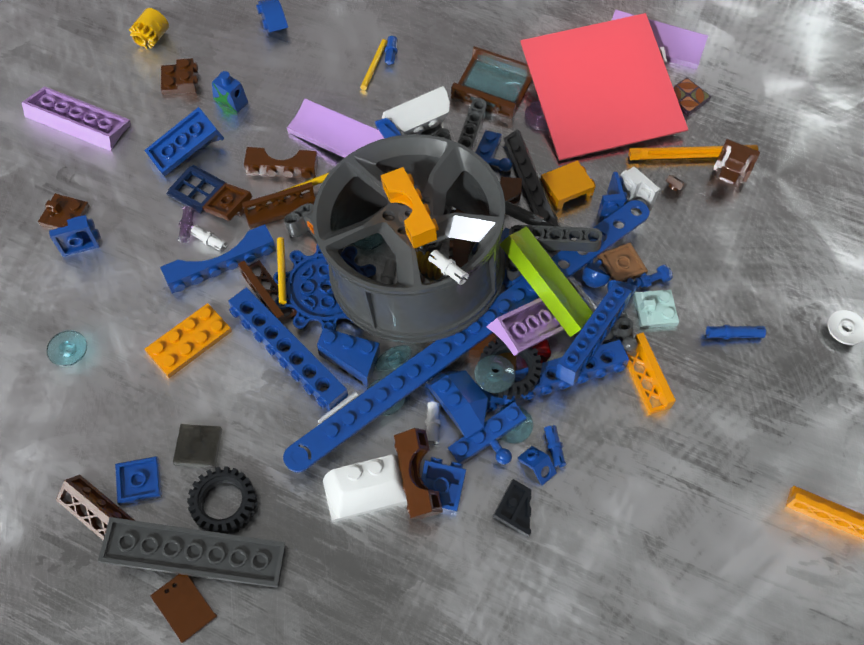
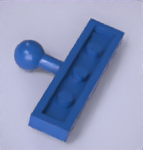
M485 130L475 153L484 159L489 166H497L503 172L510 171L512 168L510 159L503 158L498 160L493 158L502 139V134Z
M513 402L487 420L482 431L468 440L462 437L449 446L448 449L455 460L463 464L491 445L496 452L497 462L506 465L511 461L512 454L508 449L502 448L497 440L522 424L527 418L517 404Z

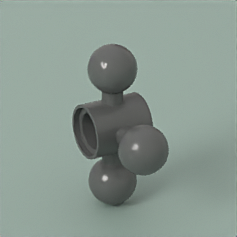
M624 311L616 321V329H612L603 342H609L613 336H616L617 340L621 341L625 351L633 352L637 349L638 342L634 338L633 321L627 318V313Z

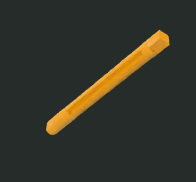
M744 145L758 151L757 145ZM723 146L629 148L628 156L629 160L712 158L719 156Z

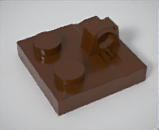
M225 183L206 202L203 209L209 214L231 221L235 215L241 217L244 214L242 203L249 201L253 196L250 191Z
M55 193L51 201L48 200L46 202V209L38 223L40 226L51 229L68 226V219L84 216L90 206L88 202Z

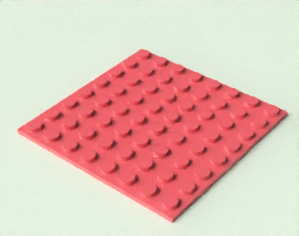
M646 13L520 41L559 161L688 131Z

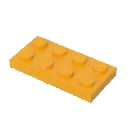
M207 303L147 346L145 351L166 376L170 378L231 333L232 330Z

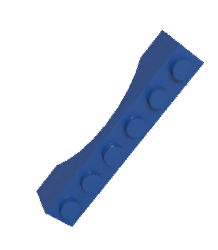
M264 224L248 231L237 246L219 257L204 261L176 260L160 268L173 294L183 291L192 285L200 284L211 277H217L228 270H234L238 267V263L242 261L250 263L257 258L270 255L276 251L274 240Z

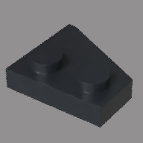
M512 479L493 514L494 518L526 537H529L531 534V489Z

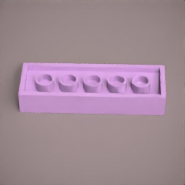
M615 10L612 20L634 15ZM648 19L658 47H664L667 61L697 69L708 35Z
M45 86L22 102L25 117L110 151L120 136L131 126V122L127 118Z
M304 99L295 118L287 127L288 133L344 158L369 143L384 139L379 130L308 99Z
M541 298L496 318L486 326L507 345L514 356L564 330Z

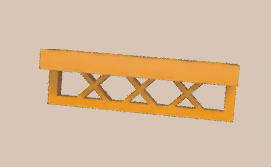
M644 332L636 334L635 339L638 342L637 354L635 357L627 354L629 357L627 367L649 415L671 409L676 401ZM635 362L644 367L643 374L635 371L633 367ZM643 379L652 384L651 391L643 388L641 384ZM651 396L658 399L661 406L652 408L649 401Z
M791 487L786 507L864 539L863 514L799 487Z

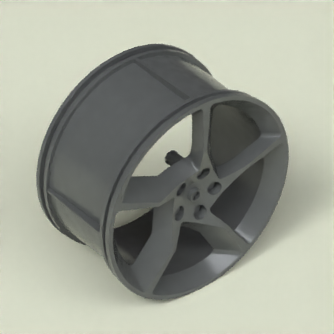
M410 134L392 136L369 143L352 152L341 160L324 179L313 206L312 220L315 238L324 258L329 264L331 288L338 305L352 322L366 332L386 340L402 343H424L444 339L463 331L479 320L492 306L501 290L506 269L505 252L500 246L505 219L504 194L495 172L484 159L471 149L455 141L431 135ZM404 167L406 173H410L413 177L414 188L420 190L422 203L428 205L430 218L436 220L439 228L436 231L437 240L418 247V251L425 252L428 250L429 244L447 238L479 242L481 244L476 254L461 267L463 271L469 274L468 279L463 277L466 280L464 284L459 285L449 275L429 283L421 282L416 251L406 234L404 220L410 216L412 209L402 203H390L383 189L380 175ZM445 205H448L464 213L444 215ZM381 234L396 256L397 283L394 285L381 283L355 271L341 257L344 247L370 235Z

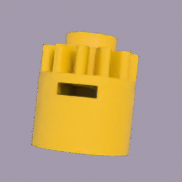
M146 8L129 29L131 32L130 36L133 37V40L139 46L152 49L168 30L169 23L159 11L153 8Z

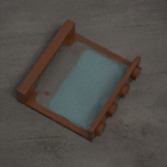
M474 46L472 59L458 84L453 83L451 87V99L471 105L474 99L482 98L487 103L486 111L512 120L532 81L528 64Z

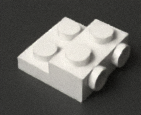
M634 166L629 170L623 171L620 177L623 182V191L627 194V202L625 203L638 200L646 204L649 211H651L660 188Z

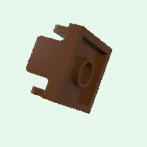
M726 139L713 170L716 171L717 167L721 168L722 171L719 179L734 185L738 176L744 177L743 182H746L760 152Z

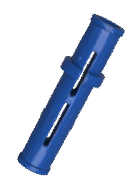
M729 324L707 326L706 337L723 338L724 340H729L730 338H765L766 329L765 326H730Z

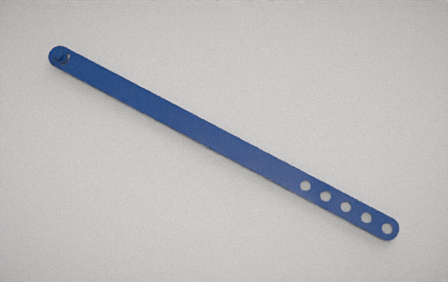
M638 200L626 203L593 227L599 229L606 237L598 251L588 252L586 255H580L577 251H560L551 259L566 278L570 277L645 222L650 214L649 208ZM637 208L642 214L639 216L633 215L631 210ZM620 221L624 224V227L618 229L613 223ZM564 260L567 261L570 266L566 269H563L558 265V263ZM525 278L519 280L497 296L488 311L475 323L455 335L436 340L290 445L283 455L287 468L297 473L307 470L491 335L493 332L486 326L496 318L540 297ZM299 446H304V447H306L307 449L310 450V452H311V459H310V460H309V455H308L307 451H306L304 448H301V447H299Z

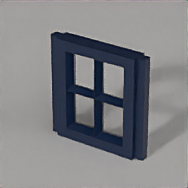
M192 165L168 189L166 194L201 214L202 212L204 213L203 206L226 182ZM192 175L202 180L197 186L187 182ZM205 182L215 187L210 194L200 189ZM184 184L194 189L188 196L178 191ZM197 191L207 196L202 203L192 198Z

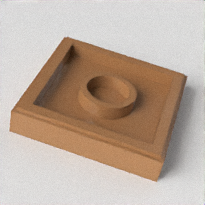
M631 242L605 251L597 256L602 261V266L610 276V280L627 282L628 278L635 279L640 277L641 274H647L648 272Z

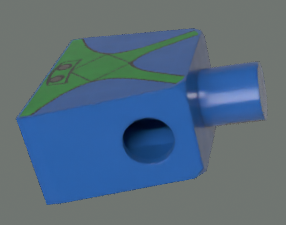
M221 72L212 81L213 99L236 113L248 104L242 84L231 77L229 72Z

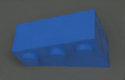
M323 328L317 343L319 355L335 366L342 368L350 376L357 378L368 387L380 355L379 343Z

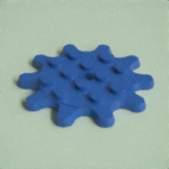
M318 243L315 254L311 256H306L299 250L292 251L289 257L294 264V268L286 272L287 303L284 305L279 304V297L274 302L280 310L293 308L297 311L293 319V325L297 329L305 328L309 322L318 321L322 325V330L327 328L335 331L338 320L350 319L338 305L332 288L327 290V292L321 289L323 285L331 286L329 264L324 258ZM354 246L346 247L341 254L343 260L367 278L373 277L376 274V267L372 264L357 265L354 262L358 254L357 248ZM276 272L273 276V279L277 284L278 272Z

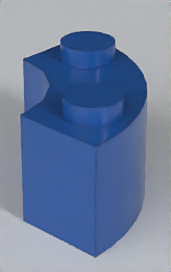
M279 0L258 1L256 8L258 14H261L264 19L262 20L264 30H267L269 33L288 28Z

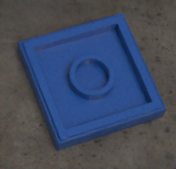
M158 456L115 464L117 504L119 506L162 498Z

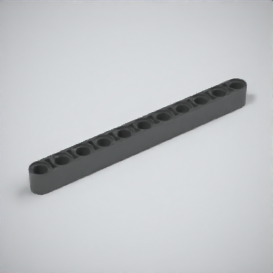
M476 98L472 101L458 140L459 144L472 151L475 149L486 114L487 103L482 98ZM445 205L444 215L451 214L454 207ZM443 240L429 244L427 250L430 252L429 256H433L431 253L434 250L440 252Z

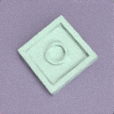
M671 290L634 293L633 298L640 329L677 326L679 324Z

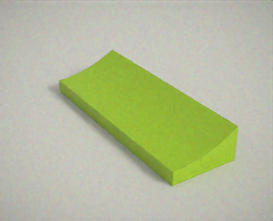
M527 226L509 235L500 243L501 248L567 334L571 337L579 332L593 314L591 309Z

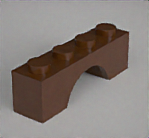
M247 147L244 167L246 175L316 178L318 156L317 151L299 150L290 159L276 160L268 156L265 148Z
M413 428L394 435L395 450L398 454L399 468L403 479V490L406 494L407 511L410 514V518L423 519L442 513L443 509L439 491L426 487L420 476L421 461L425 454L430 451L426 430Z

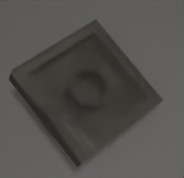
M180 424L173 464L177 466L215 468L222 428L220 426Z

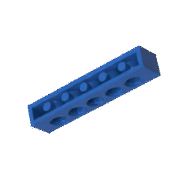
M616 283L612 285L558 362L557 378L572 386L575 384L616 324V321L627 308L631 290Z

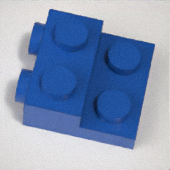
M86 215L68 219V226L49 231L50 238L62 257L99 248L98 240L101 239L99 230L95 229L93 219H88Z
M431 457L430 461L425 460L421 477L422 482L429 489L439 491L442 508L457 511L467 469L463 468V464L451 461L450 465L442 464L443 459Z

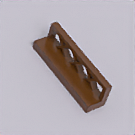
M310 182L243 202L242 206L249 228L252 229L282 220L304 204L311 203L314 205L313 185ZM256 206V207L253 208V209H249V210L247 209V208H249V207Z
M260 260L249 266L245 261L238 263L241 275L262 304L283 325L294 319L297 314L295 309L287 308L292 313L284 317L283 312L272 299V294L279 295L278 285ZM259 267L261 274L260 276H255L252 271ZM262 281L271 283L270 290L263 287Z
M81 475L64 480L56 498L58 503L102 540H104L109 517L134 520ZM67 492L71 494L72 503L65 498ZM80 504L86 507L87 515L82 512ZM95 517L101 520L103 528L97 525Z

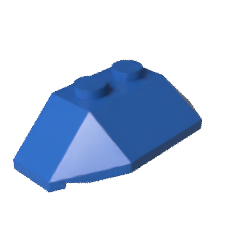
M466 370L439 372L425 382L427 388L466 440L484 429L488 397Z

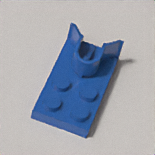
M198 107L144 151L159 171L166 176L197 150L207 147L212 142L223 141L224 137Z

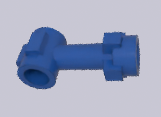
M664 264L656 269L657 273L648 276L646 273L641 274L638 277L642 281L640 287H651V282L662 279L663 283L670 281L673 278L670 267L668 268Z

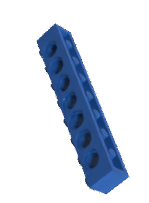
M247 287L228 300L230 305L229 311L233 317L240 318L243 327L247 331L251 330L254 333V338L259 343L263 342L266 345L265 348L271 356L275 355L278 358L279 364L284 369L288 368L291 371L290 374L295 381H301L304 384L303 388L309 395L313 394L317 398V403L323 409L326 407L330 411L348 397L347 388ZM284 348H290L288 351H282ZM298 360L303 361L300 364H294ZM310 373L316 374L313 377H307ZM323 386L329 387L325 391L319 390Z
M617 340L601 345L588 363L592 368H585L575 383L583 384L594 377L602 378L608 373L623 371L629 362V357L621 341ZM562 357L542 363L540 378L532 392L529 391L526 396L521 394L519 399L512 396L510 400L507 399V395H503V398L496 397L490 393V388L487 390L484 387L485 383L477 382L476 384L488 397L487 412H492L497 407L503 405L507 407L513 402L516 403V401H528L539 394H550L555 389L570 387L569 383L556 377L557 364ZM602 359H606V360H608L610 363H606V362H604ZM528 367L497 377L509 383L518 382L528 374ZM549 375H552V376H554L556 379H550V378H548V376H549Z

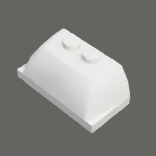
M444 86L383 112L382 119L389 118L402 135L421 134L430 128L436 127L445 120L449 113L450 104L447 91Z
M394 454L330 470L323 479L332 523L407 503L406 494L403 490L399 459Z

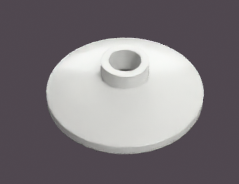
M839 310L829 317L827 323L828 330L837 341L843 344L854 345L864 339V321L856 313L848 310Z

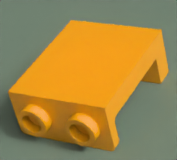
M578 160L544 173L540 178L556 211L563 208L564 202L586 193L589 197L593 196L596 187L594 180L590 179L585 167L581 166Z

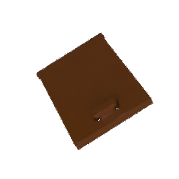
M178 574L150 595L181 643H184L217 617V614L210 608L188 575Z

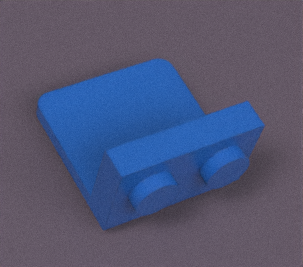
M613 172L607 190L608 195L602 196L596 216L598 223L620 209L627 202V194L623 191L622 178L619 177L618 172Z

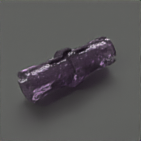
M190 206L183 207L182 219L179 221L178 241L181 242L183 238L182 243L190 241L191 229L194 227L192 221L195 210L191 208L189 212Z

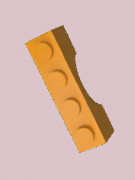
M404 167L380 175L383 189L390 203H402L412 209L410 216L404 220V225L413 248L415 249L437 240L436 231L439 230L435 219L430 218L428 205L422 203L420 190L414 188L412 175L410 173L407 174Z

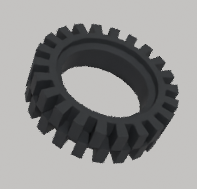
M499 337L496 338L495 343L493 341L489 342L488 347L485 346L483 353H481L478 373L481 376L480 381L485 383L484 387L487 390L490 388L491 394L495 395L497 392L499 393V398L507 395V399L510 400L512 396L519 399L521 394L526 396L529 391L532 392L539 381L542 369L540 355L537 356L538 350L536 348L532 350V347L517 354L527 363L528 374L518 382L509 383L502 381L494 374L491 364L498 355L512 352Z
M224 466V470H221L220 467H215L214 472L210 469L207 470V475L203 476L201 474L198 477L200 481H194L192 484L194 489L189 490L190 498H187V503L189 504L188 510L191 517L203 531L224 534L226 532L233 534L237 528L240 531L243 529L242 525L244 523L248 524L250 522L249 517H253L255 513L253 509L257 506L255 501L257 496L251 481L242 471L239 473L236 468L230 470L229 467ZM223 483L236 486L241 491L242 501L240 507L232 516L224 519H215L205 513L203 507L204 498L211 488Z

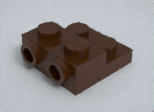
M193 58L177 59L175 65L161 66L162 95L196 93V85H199L198 76L196 75L198 73V64L194 63Z

